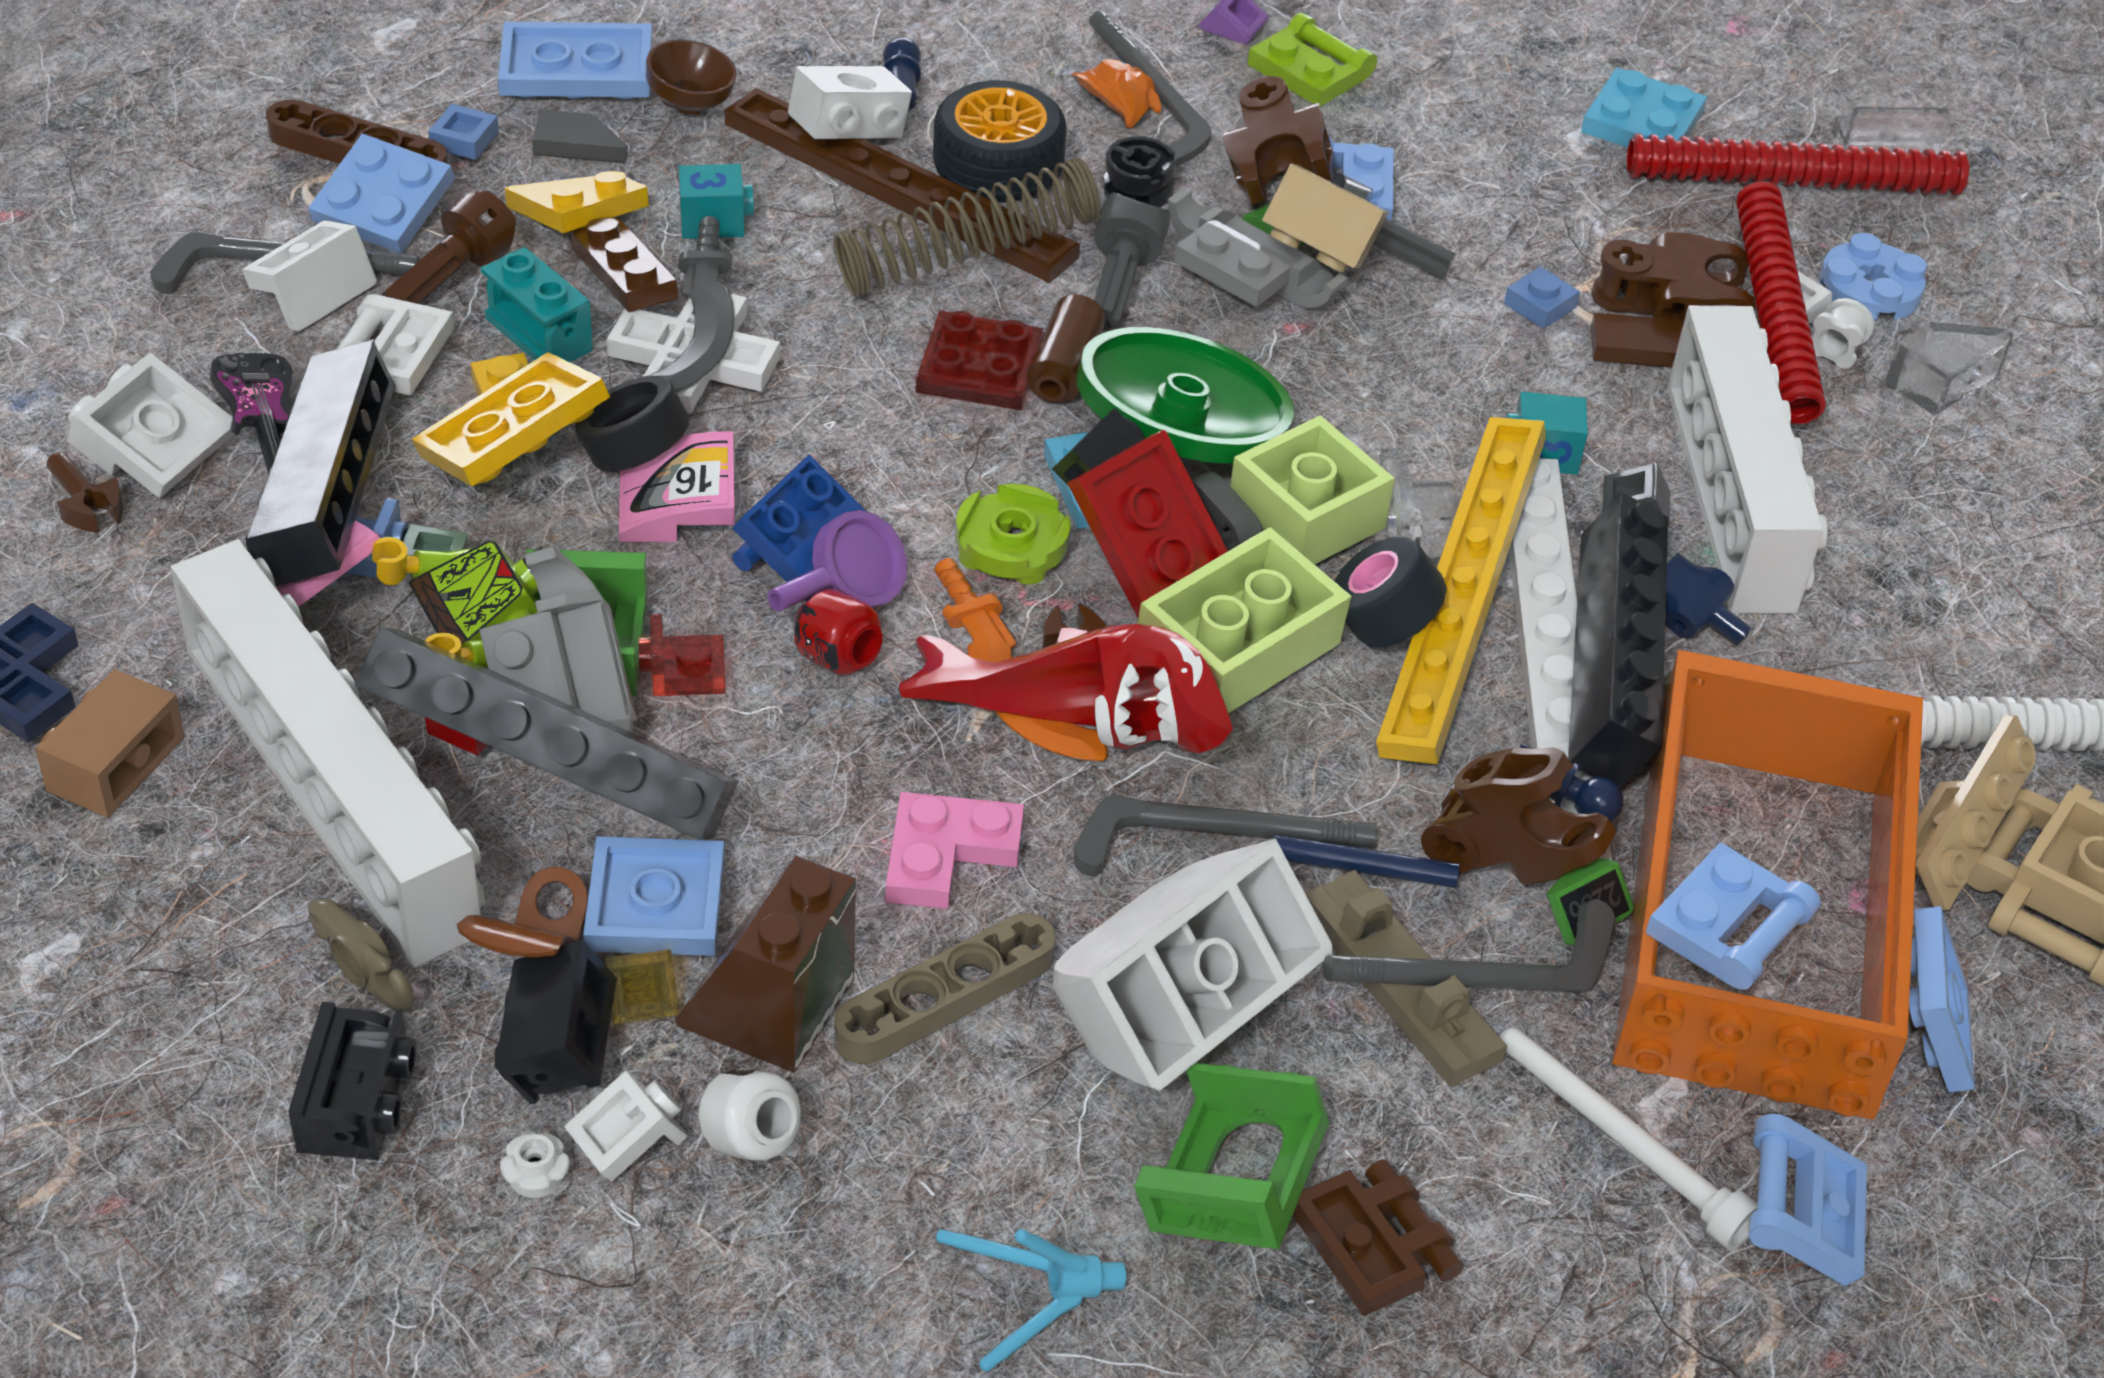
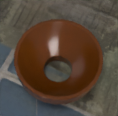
M680 39L662 42L648 52L645 64L646 81L654 93L662 99L666 106L674 107L682 114L688 115L700 114L702 110L713 108L726 101L732 93L737 76L736 67L727 55L715 47L693 40Z

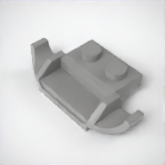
M1184 188L1167 199L1168 211L1171 215L1170 219L1174 228L1183 239L1176 245L1174 262L1255 307L1261 305L1272 295L1277 294L1291 303L1307 309L1320 308L1347 284L1348 277L1341 273L1333 277L1332 272L1323 263L1316 260V258L1282 243L1268 233L1240 219L1238 215L1218 206L1209 209L1198 205L1192 199L1191 192Z
M554 546L524 554L527 567L535 578L541 600L535 601L538 613L479 629L488 669L632 733L633 722H636L637 719L610 604L604 600L594 583ZM578 786L579 791L585 790V788Z

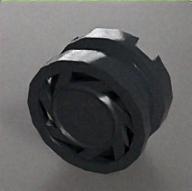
M1130 136L1117 140L1109 146L1106 152V173L1103 181L1104 195L1108 197L1109 194L1115 192L1141 203L1158 208L1163 207L1168 203L1167 199L1173 195V175L1176 170L1174 151L1160 140L1145 136Z

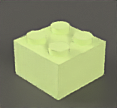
M1319 415L1235 456L1230 487L1252 509L1258 517L1263 531L1271 527L1315 565L1386 528L1395 478Z

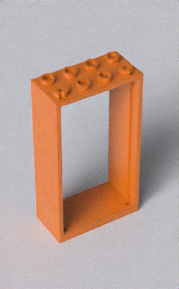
M1678 649L1663 701L1662 748L1651 758L1633 896L1634 911L1631 913L1612 1064L1636 1069L1647 1074H1661L1694 1081L1708 1087L1726 1088L1764 1096L1778 1102H1792L1830 1110L1844 1116L1875 1119L1908 1038L1923 697ZM1681 755L1874 794L1860 1019L1654 976L1658 941L1645 932L1650 916L1664 900Z

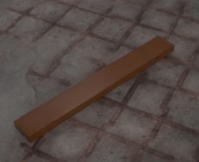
M758 88L753 89L724 110L725 125L913 216L916 207H922L928 212L932 202H937L944 207L948 197H953L960 202L964 192H969L974 197L976 196V193L862 138L814 139L788 114L789 103ZM980 195V204L987 216L995 240V253L991 255L1048 283L1052 282L1079 259L1080 243L1060 233L1053 235L1043 225L1042 238L1038 240L1032 234L1027 219L1024 216L1022 217L1026 228L1027 241L1025 245L1019 243L1010 222L1008 209L999 205L1006 219L1011 237L1010 249H1005L1000 242L994 225L991 202ZM965 197L964 209L976 233L979 249L988 253L978 228L975 204L969 197ZM950 202L949 215L960 240L966 242L962 231L959 209L953 202ZM934 207L933 220L939 230L946 232L944 215L939 208ZM1013 211V213H1014V218H1015V221H1016L1018 230H1019L1020 235H1021V237H1022L1021 229H1020V226H1019V222H1018L1017 216H1016L1015 212ZM918 212L917 219L928 224L924 214ZM998 215V220H999V224H1000V227H1001V231H1002V234H1003V236H1004V238H1005V233H1004V230H1003V226H1002V223H1001L1000 218H999V215ZM982 220L983 227H984V230H985V234H986L987 240H988V242H989V244H990L989 237H988V234H987V230H986V227H985L984 222H983V220ZM1033 221V224H1034L1035 229H1036V231H1037L1036 222ZM967 227L968 234H969V237H970L972 246H974V245H973L972 238H971V235H970V232H969V229H968V227Z

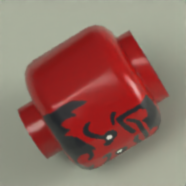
M826 589L813 595L798 611L794 626V642L798 652L809 661L836 675H851L869 666L878 656L883 643L882 625L877 611L867 603L841 590Z

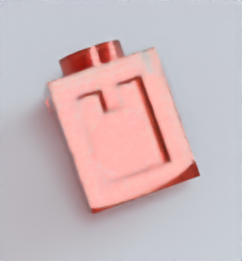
M662 613L650 614L651 636H639L640 672H652L653 696L726 694L723 634L663 636Z

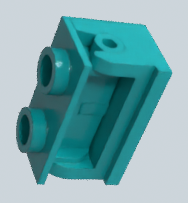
M526 247L509 253L480 268L481 273L488 278L487 296L489 308L484 310L485 319L533 360L549 352L567 362H572L593 351L590 300Z

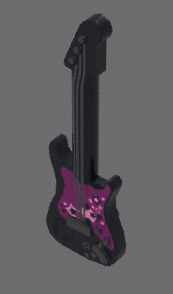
M232 353L217 356L210 367V380L216 391L230 406L233 415L230 429L237 435L246 426L255 427L269 474L279 449V442L282 438L281 433L285 432L292 409L288 397L292 384L291 365L285 357L270 353Z

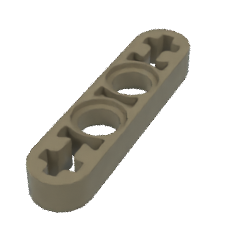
M1020 913L1008 917L849 999L838 1008L835 1014L834 1045L838 1053L846 1060L857 1064H871L880 1061L1043 975L1050 969L1054 961L1056 941L1054 928L1046 919L1035 914ZM1021 942L1023 944L1015 948V943ZM1037 944V949L1032 950L1030 948L1031 946ZM979 965L988 970L990 976L981 982H967L958 977L955 972L962 966ZM917 992L932 996L937 1003L928 1010L914 1011L908 1009L901 1001L907 995ZM884 1010H888L889 1014L884 1016ZM859 1025L862 1028L861 1030H856L852 1033L853 1027ZM876 1028L875 1034L868 1035L865 1032Z

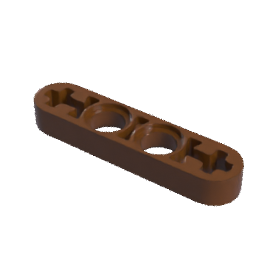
M294 99L282 100L269 106L266 111L269 138L273 143L340 164L361 134H365L448 164L446 148L435 140ZM331 135H344L340 138H325Z

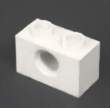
M797 66L788 114L814 139L902 138L912 91L885 67Z

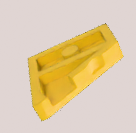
M618 171L602 172L590 177L514 185L505 188L506 205L509 209L561 233L585 227L588 222L597 218H613L649 206L647 186L627 178L624 173Z

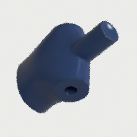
M1679 552L1667 563L1665 622L1676 635L1686 639L1692 638L1706 625L1710 624L1738 646L1752 629L1751 626L1724 607L1735 588L1732 579L1724 571L1713 567H1701L1689 561Z

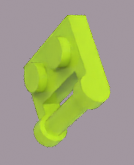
M1300 12L1292 18L1288 27L1249 48L1247 65L1266 76H1277L1283 79L1289 90L1312 104L1318 102L1319 107L1369 78L1376 68L1377 56L1365 48L1355 49L1316 26L1315 19ZM1305 43L1312 45L1313 47L1317 48L1318 50L1329 55L1330 57L1334 58L1335 60L1339 61L1344 65H1339L1338 63L1334 62L1330 57L1322 55L1321 53L1305 45Z

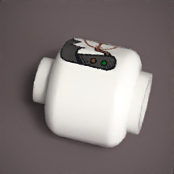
M734 1068L720 1073L707 1085L700 1099L698 1113L701 1133L712 1148L726 1156L765 1161L781 1155L792 1144L799 1130L801 1118L798 1095L787 1080L773 1072Z

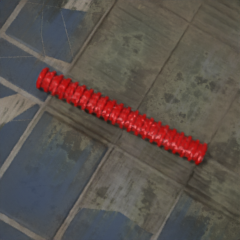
M1635 133L1630 139L1626 161L1627 171L1631 178H1639L1640 174H1645L1647 179H1654L1656 175H1660L1662 180H1669L1672 175H1675L1677 181H1684L1687 176H1690L1693 182H1699L1702 177H1706V180L1712 183L1717 178H1721L1723 183H1731L1733 179H1736L1738 184H1746L1748 179H1750L1752 183L1767 180V182L1774 185L1782 181V184L1787 187L1792 186L1794 182H1797L1799 187H1807L1812 183L1815 188H1822L1825 184H1828L1830 189H1837L1843 184L1846 190H1852L1858 185L1862 191H1867L1873 186L1876 191L1882 192L1886 187H1889L1891 192H1899L1901 188H1904L1907 193H1914L1919 188L1922 194L1931 193L1932 189H1934L1938 195L1946 194L1949 190L1952 195L1956 196L1962 194L1966 188L1970 170L1966 153L1959 150L1951 155L1949 150H1941L1936 154L1933 149H1926L1921 154L1918 148H1911L1905 153L1902 147H1896L1890 152L1889 148L1881 146L1875 151L1872 146H1864L1862 150H1859L1857 145H1849L1847 149H1844L1841 144H1834L1829 149L1826 143H1819L1816 148H1813L1810 142H1804L1801 147H1798L1796 142L1791 141L1782 146L1780 141H1773L1770 145H1767L1765 140H1757L1755 145H1753L1749 139H1742L1739 144H1736L1733 138H1727L1724 143H1721L1717 137H1712L1709 142H1705L1703 137L1698 136L1694 141H1690L1688 136H1681L1678 140H1674L1672 135H1666L1663 140H1660L1657 134H1650L1648 139H1644L1641 133Z

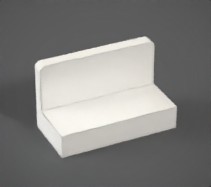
M325 220L242 269L250 289L275 293L289 329L294 331L303 330L371 288L377 281L356 226Z

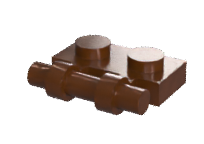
M1386 1159L1373 1163L1365 1172V1177L1373 1187L1365 1190L1351 1170L1345 1171L1302 1190L1292 1215L1363 1317L1422 1290L1426 1273L1419 1263L1422 1265L1429 1264L1441 1281L1453 1279L1464 1267L1463 1262L1452 1249L1454 1239L1440 1221L1432 1222L1418 1203L1419 1191L1406 1175L1398 1176ZM1385 1216L1396 1218L1406 1234L1398 1236Z

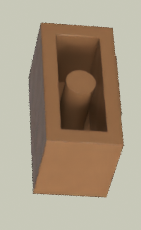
M114 669L96 688L89 690L82 698L80 704L56 728L50 729L35 748L46 791L108 818L184 739L177 696L172 692Z

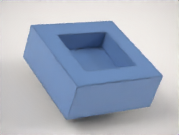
M451 103L429 129V139L443 144L447 153L476 160L499 133L497 115Z
M1538 267L1507 287L1504 304L1545 329L1577 308L1580 291L1561 280L1555 274L1548 272L1542 267Z

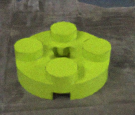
M1018 483L998 485V493L988 494L982 498L981 490L975 492L964 500L956 516L955 540L959 548L958 557L960 563L966 568L980 570L993 576L1014 578L1022 584H1037L1045 579L1047 570L1055 567L1062 561L1068 551L1071 528L1068 514L1065 517L1058 510L1059 501L1054 496L1030 485ZM1012 527L1022 529V532L1019 534L1006 533Z

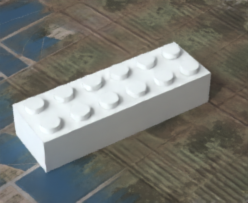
M1688 306L1667 390L1717 568L1730 576L1734 583V591L1727 601L1729 610L1732 613H1798L1804 591L1810 590L1813 585V562L1817 550L1823 549L1827 541V521L1823 514H1818L1814 502V480L1811 475H1806L1802 464L1803 449L1799 437L1793 436L1790 426V405L1787 400H1782L1778 388V367L1776 364L1770 363L1767 354L1768 340L1766 330L1759 328L1752 306Z

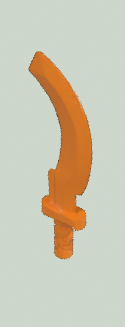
M945 558L939 561L934 568V572L942 585L947 588L946 591L951 599H954L955 606L946 605L942 615L951 628L965 627L973 642L967 645L968 656L990 662H999L1013 658L1011 649L1016 646V641L998 616L1003 611V605L998 597L993 593L978 597L952 558ZM995 711L1013 731L1046 750L1090 761H1104L1108 757L1107 746L1101 743L1097 730L1070 722L1036 719Z

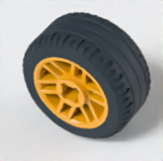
M989 80L966 85L947 96L941 102L935 114L933 160L937 172L941 177L974 193H977L980 187H984L991 192L996 182L1007 186L1012 177L1022 182L1025 174L1029 172L1038 177L1041 168L1046 167L1053 172L1057 163L1064 164L1067 131L1064 114L1053 99L1042 91L1023 83ZM1063 168L1058 169L1057 178L1060 176ZM1047 172L1042 175V183L1046 189L1053 185L1052 178ZM1031 177L1027 178L1026 188L1031 197L1037 195V183ZM1014 182L1011 184V194L1015 201L1022 200L1021 188ZM1000 187L996 188L995 198L997 202H1007L1005 192ZM981 192V196L990 200L986 193Z

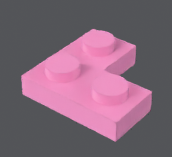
M900 792L885 886V903L948 909L955 861L1017 867L1024 804Z

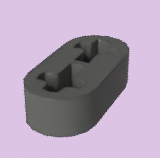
M1209 471L1191 478L1228 551L1263 531L1258 517L1219 474Z

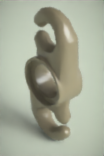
M320 897L312 899L308 904L310 922L320 938H330L329 947L343 974L355 986L366 989L392 1010H409L414 1004L413 988L402 970H392L390 954L378 933L367 922L357 920L335 901Z

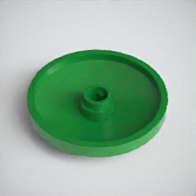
M1128 327L1107 331L1094 337L1085 346L1076 373V383L1080 395L1091 410L1101 419L1112 409L1116 408L1123 417L1132 420L1139 426L1144 438L1165 429L1179 457L1191 460L1232 464L1235 456L1289 431L1293 422L1294 406L1283 385L1271 373L1250 358L1229 347L1185 332L1153 327Z

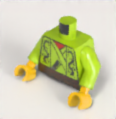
M393 537L380 538L373 544L372 561L377 564L376 575L382 583L391 586L396 585L404 580L406 573L412 574L413 579L408 583L437 633L427 637L425 641L487 669L488 666L479 629L538 613L535 604L537 598L534 594L539 590L531 570L527 567L525 557L514 564L496 541H486L474 548L450 552L416 550L413 556H407L405 543ZM540 546L534 551L544 549V547Z

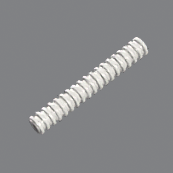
M1929 695L1925 701L1923 699L1921 746L1925 743L1927 748H1938L1943 744L1945 748L1956 749L1961 744L1965 749H1975L1979 744L1984 749L2003 716L2017 715L2025 735L2032 740L2036 750H2048L2051 746L2054 750L2065 751L2069 746L2073 751H2084L2087 747L2091 751H2102L2104 749L2103 699H2092L2087 702L2082 698H2074L2069 702L2067 698H2056L2051 702L2049 698H2037L2033 702L2029 697H2020L2015 702L2012 697H2001L1997 702L1994 697H1983L1979 701L1975 696H1965L1962 700L1958 696H1947L1942 700L1940 696Z

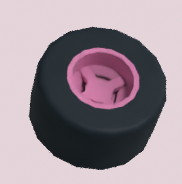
M1406 536L1389 537L1369 545L1348 561L1334 580L1352 596L1345 623L1358 640L1369 647L1386 648L1404 642L1419 633L1434 619L1444 603L1447 591L1442 574L1421 546Z

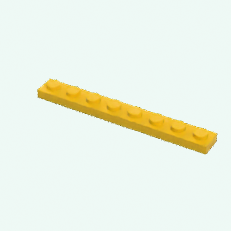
M1499 417L1489 418L1437 566L1447 587L1444 603L1434 619L1412 637L1376 740L1379 758L1438 765L1546 440L1544 421Z

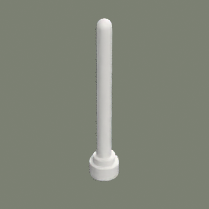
M1510 1027L1501 1032L1499 1037L1507 1045V1054L1702 1211L1700 1218L1708 1224L1706 1232L1729 1251L1737 1249L1749 1238L1750 1215L1757 1210L1756 1201L1742 1190L1732 1192L1727 1187H1723L1720 1190L1717 1189L1521 1030Z

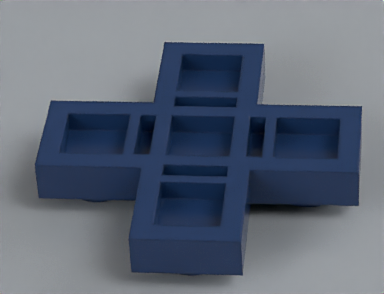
M30 603L0 625V725L28 743L75 708L72 691L43 672L79 646L73 627L34 603Z

